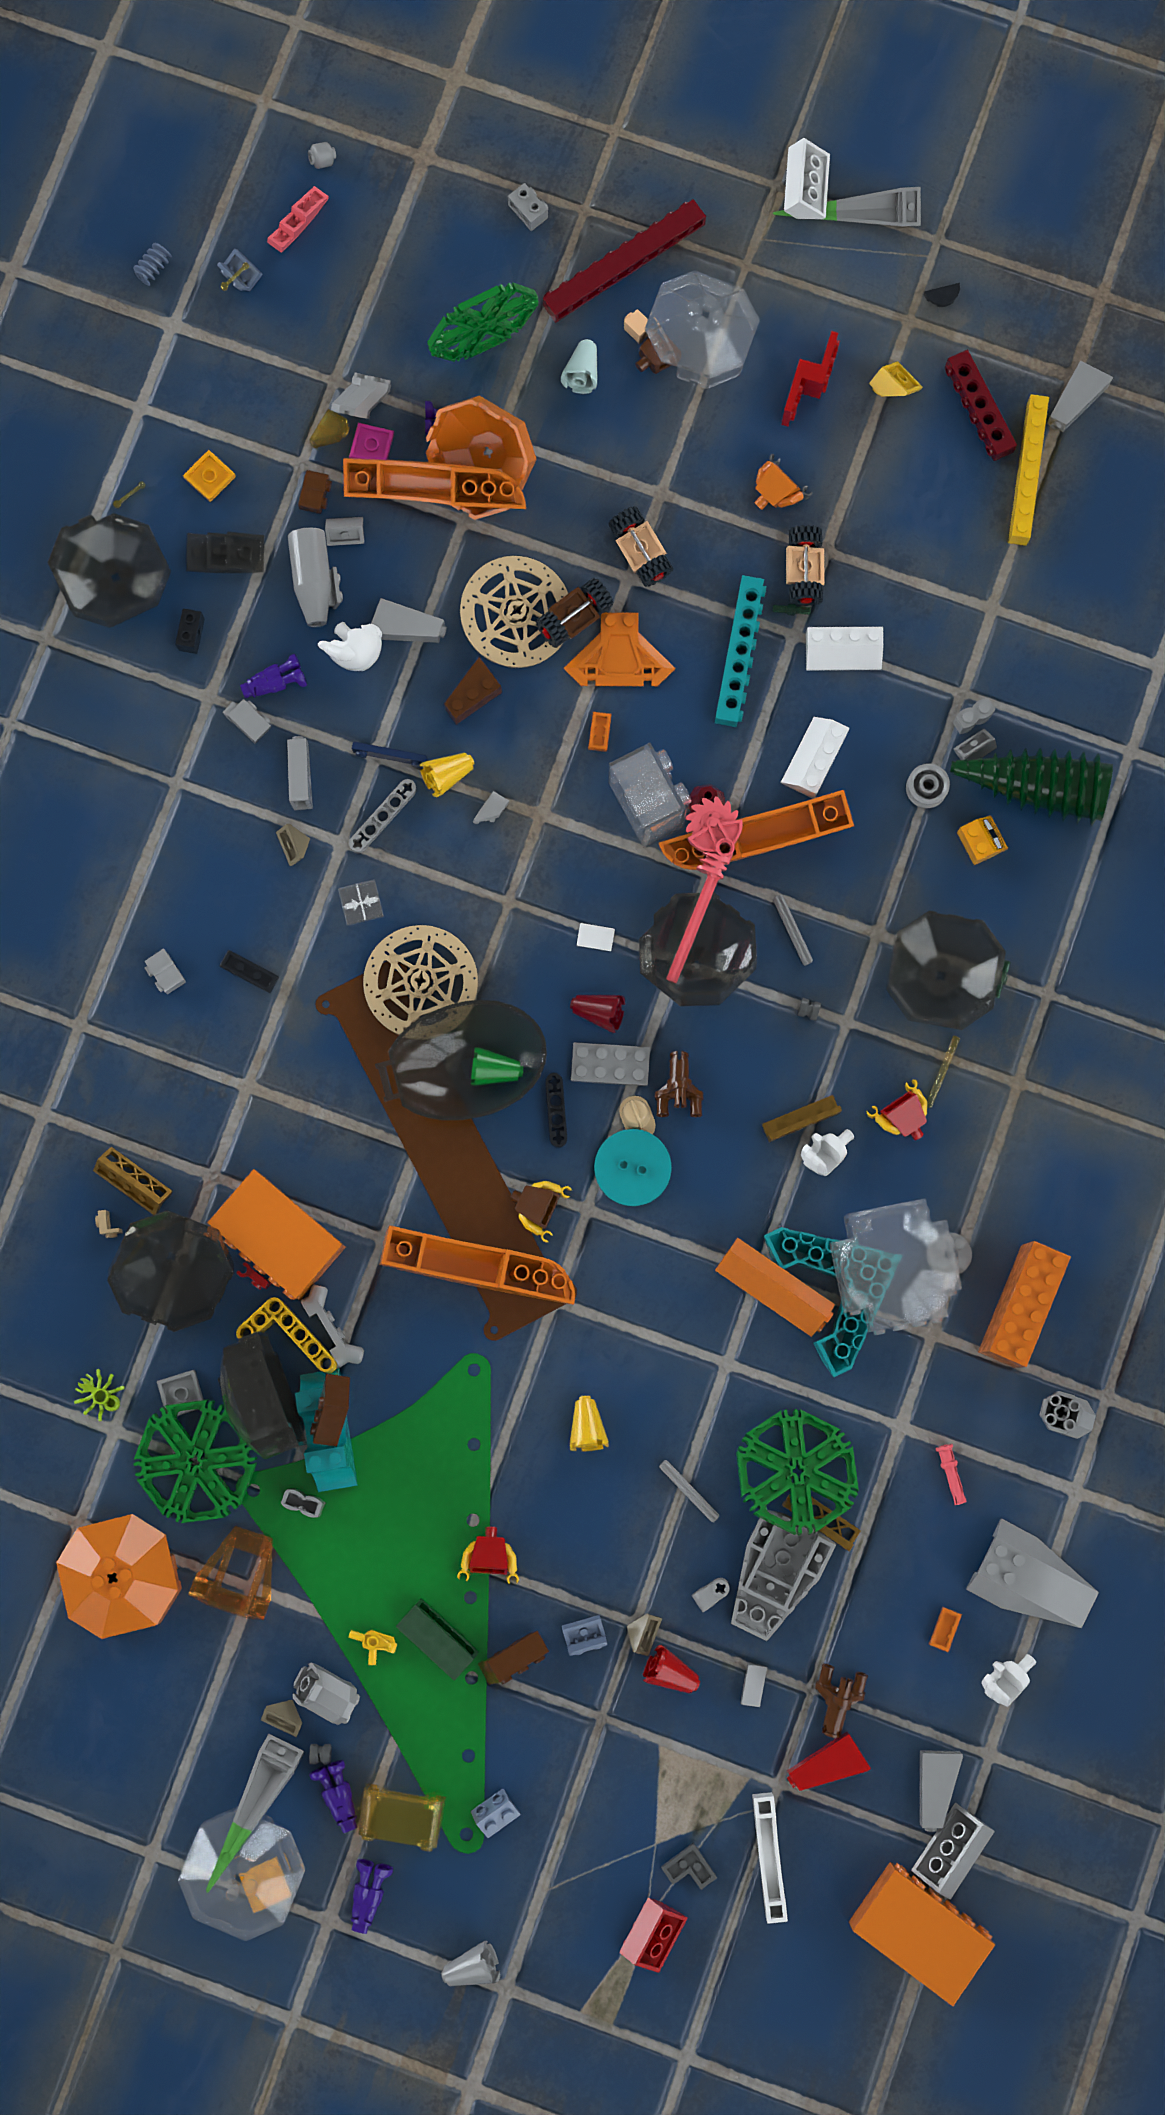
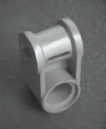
M717 1578L694 1592L691 1596L701 1611L704 1612L729 1593V1583L724 1578ZM717 1583L725 1584L724 1592L716 1591Z

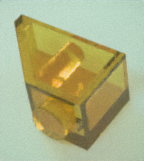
M328 409L309 439L311 447L318 448L340 442L342 437H346L349 432L348 420Z

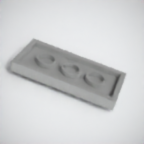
M574 1042L571 1081L648 1086L650 1047Z

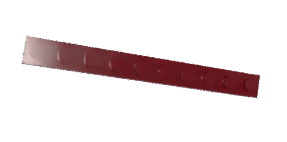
M694 199L690 202H684L679 209L669 212L661 221L652 223L644 232H638L632 240L623 242L618 249L608 252L600 261H594L586 270L577 272L571 280L562 282L554 291H548L543 297V307L554 322H558L703 227L706 222V215Z

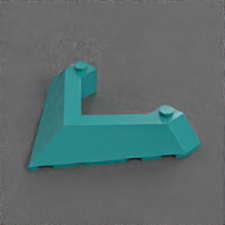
M783 1227L764 1235L772 1261L784 1270L797 1264L847 1282L831 1334L813 1344L833 1378L852 1369L857 1354L863 1345L866 1334L872 1325L903 1255Z

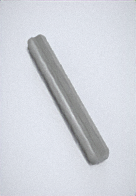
M782 895L776 896L773 902L803 965H808L813 961L784 897Z
M667 1460L663 1461L659 1468L711 1522L716 1521L719 1514Z

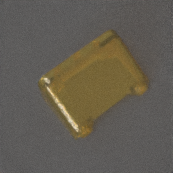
M367 1783L363 1792L358 1834L362 1836L361 1839L366 1841L380 1839L420 1846L423 1851H432L433 1848L438 1846L446 1797L436 1795V1798L431 1797L429 1800L428 1795L424 1797L386 1790L383 1787L379 1791L376 1784Z

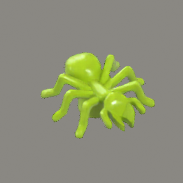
M97 1369V1387H94L93 1377L86 1374L90 1381L86 1378H81L80 1380L84 1384L78 1382V1386L83 1391L78 1388L75 1390L82 1394L91 1392V1395L75 1400L74 1404L86 1402L93 1398L91 1406L83 1414L87 1415L97 1403L100 1409L98 1414V1421L100 1422L104 1413L103 1406L108 1411L119 1409V1398L111 1394L125 1389V1386L109 1391L106 1390L114 1377L113 1374H110L108 1382L101 1388L102 1377L100 1369Z

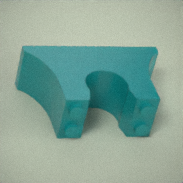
M340 1368L329 1374L341 1376ZM322 1371L300 1375V1391L295 1393L297 1411L299 1416L303 1418L306 1431L307 1449L304 1451L307 1473L312 1474L318 1492L358 1485L347 1415L337 1447L314 1444L313 1435H310L311 1424L315 1423L314 1415L315 1411L318 1410V1401L322 1394L325 1376L328 1374Z

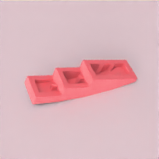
M314 186L292 206L291 212L280 221L279 228L268 237L267 243L282 253L314 219L329 196Z

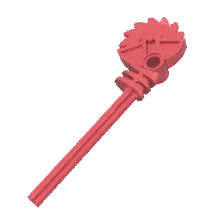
M717 796L714 798V803L707 798H702L703 805H692L691 808L695 812L690 813L685 818L691 821L686 827V832L693 831L692 836L688 837L689 843L697 850L703 852L702 854L706 857L705 859H700L703 865H698L696 869L706 874L707 879L666 980L677 984L717 882L724 878V875L721 873L727 870L724 865L730 863L735 849L734 845L742 831V820H736L738 810L731 813L730 802L727 801L723 806ZM722 845H727L730 851L722 853L719 848Z

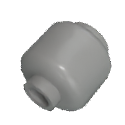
M328 142L313 144L310 150H308L310 164L318 169L332 166L334 159H336L335 148L331 147Z

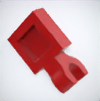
M243 1263L247 1268L246 1273L236 1272L240 1277H250L252 1279L251 1283L258 1289L262 1287L267 1289L271 1285V1282L253 1270L248 1263Z

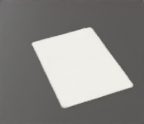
M580 923L577 946L611 951L615 929Z

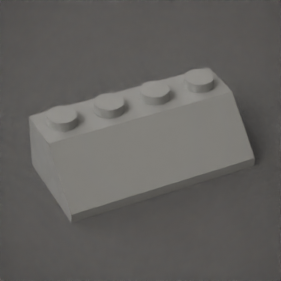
M955 1803L945 1818L943 1828H938L911 1871L936 1892L951 1900L995 1831Z

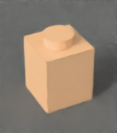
M637 309L625 317L624 330L640 344L652 333L653 324Z

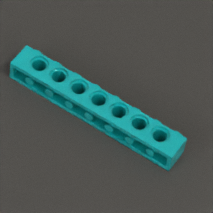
M744 575L741 578L716 712V724L737 727V723L742 722L743 711L740 710L741 704H745L747 693L743 691L744 686H748L750 675H747V669L752 668L753 657H750L751 650L755 651L757 639H753L754 632L758 633L760 621H757V615L762 614L763 604L760 603V599L765 597L767 587L763 586L764 579ZM752 595L756 600L749 601L746 597ZM750 613L753 617L746 619L743 614ZM747 631L749 636L743 637L740 635V632ZM742 648L746 653L740 655L736 650ZM735 666H739L743 669V671L737 673L733 670V668ZM736 684L739 686V689L732 690L730 685ZM733 702L736 704V707L728 708L726 704Z

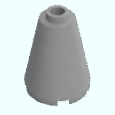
M483 1941L446 1964L441 1972L444 1983H447L449 1986L498 1982L500 1970L496 1971L495 1965L499 1964L491 1943L487 1944L488 1941Z

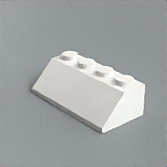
M805 138L796 142L788 149L784 211L796 219L826 218L830 154Z
M883 627L807 628L806 670L882 669Z
M813 717L781 784L814 799L847 736L849 727L831 719Z

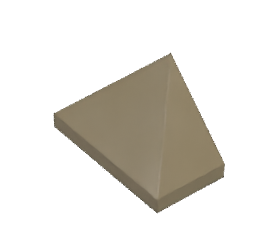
M286 824L276 834L289 865L293 866L304 858L310 838L291 824Z
M645 1614L627 1625L633 1652L649 1656L662 1618Z
M293 1700L266 1706L261 1721L297 1737L302 1725Z

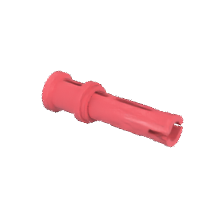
M953 1444L936 1447L935 1449L939 1452L942 1462L940 1466L945 1470L954 1505L966 1503L956 1467L958 1461L954 1458L952 1451Z

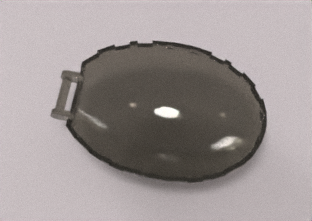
M494 1000L463 1001L437 1009L417 1019L394 1041L388 1051L390 1060L377 1063L375 1067L379 1069L385 1093L384 1101L400 1098L402 1106L415 1114L439 1120H464L498 1112L524 1097L541 1076L546 1063V1041L541 1028L535 1020L523 1010L511 1004ZM475 1047L520 1061V1065L523 1066V1076L518 1077V1081L471 1085ZM389 1065L392 1066L398 1089L396 1094L392 1092L386 1066Z

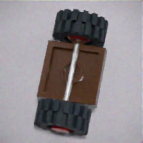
M592 578L581 588L578 586L536 620L539 632L542 633V637L544 636L549 645L557 648L568 638L571 640L599 619V614L613 606L612 597L601 581L599 582L598 579Z

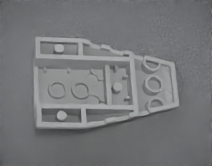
M767 1510L784 1521L792 1519V1517L784 1513ZM759 1518L746 1546L731 1624L767 1641L784 1622V1619L795 1609V1606L801 1599L808 1594L813 1585L819 1581L836 1543L820 1531L814 1534V1529L812 1534L808 1535L807 1529L802 1527L801 1535H798L797 1531L793 1535Z
M1000 1519L992 1535L994 1540L978 1572H974L966 1590L1002 1609L1082 1628L1099 1592L1037 1537Z

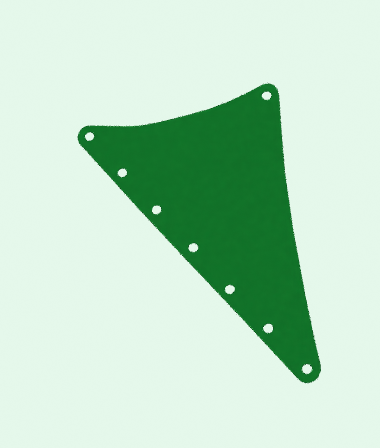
M476 1353L465 1355L413 1405L351 1439L358 1485L318 1492L312 1474L307 1473L305 1459L297 1462L254 1472L249 1486L251 1484L258 1485L260 1493L256 1497H251L246 1491L242 1505L305 1591L348 1659L424 1792L450 1844L459 1852L467 1854L480 1849L484 1840V1833L476 1825L471 1811L485 1800L487 1680L478 1663L482 1660H487L489 1574L470 1572V1577L466 1581V1573H461L460 1579L457 1578L459 1571L462 1569L463 1552L471 1542L476 1541L477 1536H485L486 1527H490L491 1367L484 1356ZM471 1364H477L480 1367L478 1376L474 1377L468 1374V1367ZM472 1438L480 1441V1448L476 1451H471L467 1445L468 1441ZM243 1476L236 1483V1491L239 1489ZM287 1489H298L307 1496L313 1495L321 1498L325 1502L321 1516L308 1517L301 1513L300 1510L294 1511L285 1508L281 1504L285 1491ZM470 1514H476L479 1517L480 1521L477 1526L472 1527L467 1524L466 1520ZM468 1591H473L477 1595V1600L473 1604H467L464 1600V1595ZM420 1598L479 1651L475 1659L455 1681L396 1627ZM353 1630L365 1634L370 1630L392 1636L395 1638V1643H397L395 1653L377 1650L376 1665H368L369 1650L363 1648L361 1641L348 1638L350 1631ZM470 1671L478 1675V1681L473 1685L468 1684L465 1680L466 1674ZM467 1749L475 1753V1759L469 1763L465 1762L462 1758V1753ZM467 1827L472 1830L473 1837L471 1840L463 1841L461 1839L460 1831L463 1828Z

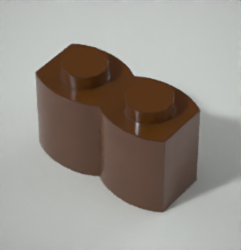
M310 470L306 471L298 503L299 509L321 514L322 510L326 509L328 499L325 497L332 487V481H330L328 474Z

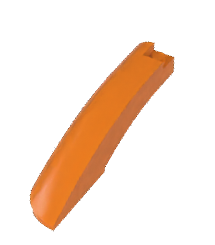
M343 459L344 497L400 499L466 507L526 509L525 497L518 483L508 474L496 469L419 461Z
M837 791L787 807L737 819L742 820L743 825L740 837L734 845L735 849L730 862L854 827L845 791ZM692 833L659 842L663 854L675 865L689 870H697L698 865H703L700 862V859L706 858L702 854L703 852L694 848L688 841V837L692 836ZM722 845L719 848L722 853L730 851L727 845Z
M391 1225L387 1229L379 1265L510 1294L571 1305L575 1303V1290L572 1280H570L563 1267L550 1259L508 1249L439 1237Z

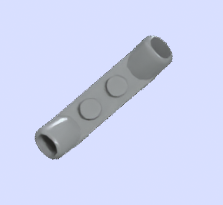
M312 1285L309 1296L302 1299L301 1303L309 1317L318 1315L336 1347L329 1350L339 1367L348 1362L354 1364L361 1363L364 1354L363 1348L346 1344L343 1340L345 1337L340 1327L336 1329L333 1324L335 1319L330 1311L326 1312L324 1309L328 1292L327 1288Z

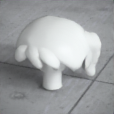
M342 622L334 630V633L342 641L335 639L331 642L320 641L318 646L341 667L351 671H365L377 661L380 655L382 632L374 624L361 625L362 629H350L345 622Z

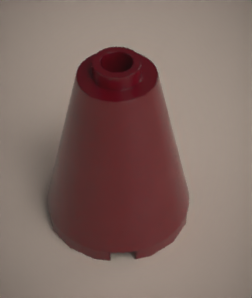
M577 995L575 998H572L570 1008L574 1014L609 1032L616 1033L615 1030L619 1029L624 1016V1011H622L621 1007L625 1005V997L622 995Z

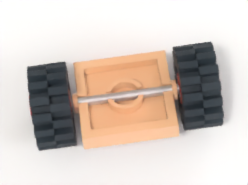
M633 506L624 509L623 512H619L608 524L615 537L618 538L615 541L634 573L637 572L643 585L649 587L669 576L673 571V567L649 522H644L645 519L639 509Z
M800 525V527L795 526V528L792 527L789 530V546L786 548V584L790 585L789 602L793 605L814 606V604L818 605L823 601L824 548H819L822 547V529L815 525Z

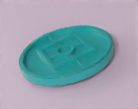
M639 1129L622 1130L611 1135L599 1148L594 1165L595 1177L603 1193L614 1202L625 1206H641L652 1202L660 1196L669 1183L672 1168L670 1155L665 1145L653 1134Z

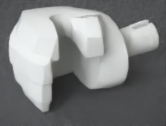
M848 1129L844 1130L838 1137L830 1133L824 1136L815 1133L812 1136L813 1145L810 1147L806 1144L801 1151V1157L804 1160L803 1164L815 1173L827 1176L846 1157L847 1149L845 1145L854 1139L853 1133Z
M1027 1654L1018 1665L1012 1661L1004 1663L994 1662V1672L990 1675L987 1674L981 1682L985 1689V1694L997 1703L1008 1707L1030 1683L1026 1673L1036 1664L1035 1659Z

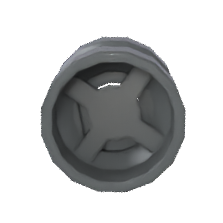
M802 998L797 1016L804 1017L806 1015L810 1020L816 1021L821 1003L817 1001L810 1002L809 999Z
M318 1744L310 1745V1764H317L318 1762H322L324 1765L331 1764V1744H324L323 1746Z

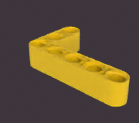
M273 1297L268 1299L236 1331L237 1338L249 1344L256 1341L268 1328L277 1322L320 1371L329 1374L337 1369V1362L330 1352L279 1298ZM279 1302V1310L273 1312L272 1305ZM265 1316V1323L259 1326L257 1323L258 1318ZM291 1316L293 1318L292 1324L285 1326V1319ZM246 1329H250V1337L244 1339L243 1332ZM304 1330L305 1338L299 1341L297 1334ZM317 1345L318 1352L311 1355V1346ZM326 1359L331 1360V1366L328 1369L323 1368V1362Z

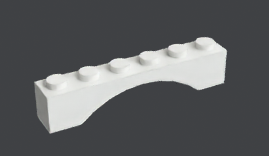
M772 1792L752 1794L767 1923L787 1922L774 1796Z

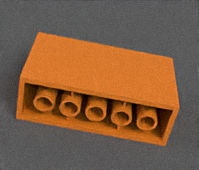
M255 1169L251 1171L207 1222L211 1225L209 1229L215 1235L225 1237L224 1242L230 1248L240 1250L239 1255L244 1260L254 1262L255 1265L253 1267L259 1273L269 1275L268 1280L273 1285L283 1287L285 1289L283 1293L291 1300H301L311 1289V1286L317 1282L346 1248V1246Z
M1036 1241L1021 1245L978 1353L1013 1368L1027 1367L1071 1256Z
M890 1862L849 1920V1924L857 1935L950 2005L954 2006L995 1946L992 1941L993 1936L980 1924L978 1927L975 1926L976 1923L972 1921L973 1919L964 1912L959 1914L956 1906L950 1901L946 1900L943 1902V1899L939 1896L940 1894L930 1887L927 1890L918 1877L913 1875L911 1878L902 1865L899 1863L894 1865Z

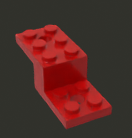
M831 331L821 365L799 359L781 425L789 427L790 420L794 421L802 394L820 399L821 393L826 392L840 340H837V332Z

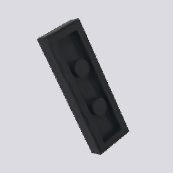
M228 950L220 964V967L268 993H271L279 979V976Z

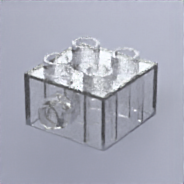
M651 743L609 763L608 783L643 848L683 828L685 815L690 812L688 804L691 803V798L683 783L680 782L673 785L671 782L672 776L670 771L673 770V765L666 751L662 749L655 752Z

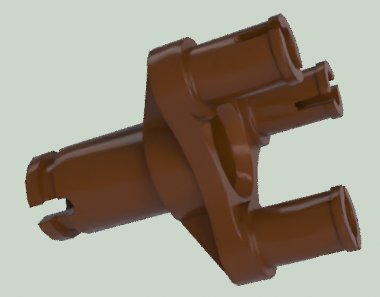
M678 1051L670 1053V1079L665 1086L655 1092L658 1117L669 1116L668 1101L670 1099H675L674 1107L679 1108L680 1100L681 1108L687 1107L686 1099L690 1101V1116L695 1118L702 1116L703 1092L698 1090L692 1084V1080L689 1079V1060L687 1059L689 1054L687 1052L681 1051V1060H678Z
M824 1663L822 1664L819 1680L816 1681L815 1689L818 1690L828 1705L822 1733L832 1738H840V1731L843 1730L847 1711L851 1709L853 1704L863 1701L866 1693L864 1689L868 1675L863 1672H856L854 1684L852 1679L848 1678L846 1681V1677H841L839 1687H835L831 1684L835 1667Z

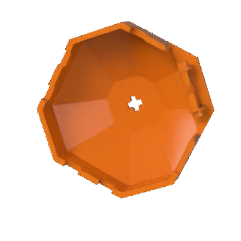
M481 396L445 406L437 411L436 420L433 426L430 427L426 437L427 442L431 441L426 451L428 462L496 469L511 476L523 490L537 460L524 421ZM486 447H488L489 450L492 449L493 453H491V457L484 454V451H486ZM452 506L457 510L465 511L474 520L510 509Z
M134 1514L77 1528L56 1562L68 1618L101 1639L160 1624L182 1589L178 1578L175 1555L170 1554L166 1534ZM116 1573L118 1581L109 1583L108 1574Z

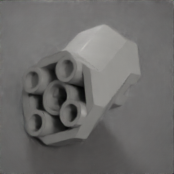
M355 373L352 378V384L332 403L331 411L369 419L371 410L390 392L391 380Z
M1057 1391L1043 1399L1039 1414L1048 1430L1075 1439L1092 1431L1096 1417L1087 1400L1061 1391Z
M312 1662L308 1664L310 1667L304 1666L301 1668L294 1681L293 1688L297 1689L296 1694L293 1693L295 1702L331 1723L337 1725L348 1723L350 1715L360 1698L354 1685Z

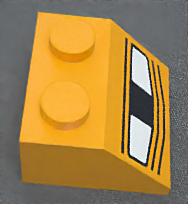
M992 816L976 819L960 827L957 831L973 865L1008 850Z

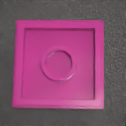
M358 423L349 458L388 460L394 431Z

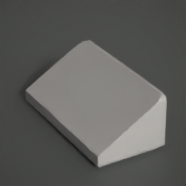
M983 729L953 749L960 760H972L984 757L996 749L997 745L995 738Z
M747 1663L740 1701L741 1705L760 1707L767 1667Z

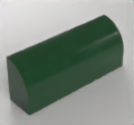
M421 1598L396 1626L454 1681L479 1653L476 1648Z

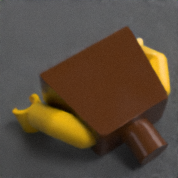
M542 1181L534 1183L532 1186L526 1185L523 1192L513 1191L511 1201L517 1203L515 1210L519 1212V1219L525 1229L537 1236L540 1235L544 1242H549L543 1236L545 1233L550 1235L552 1233L548 1230L543 1231L542 1228L546 1229L560 1196L564 1199L570 1197L563 1193L564 1189L572 1190L569 1186L561 1188L558 1184Z

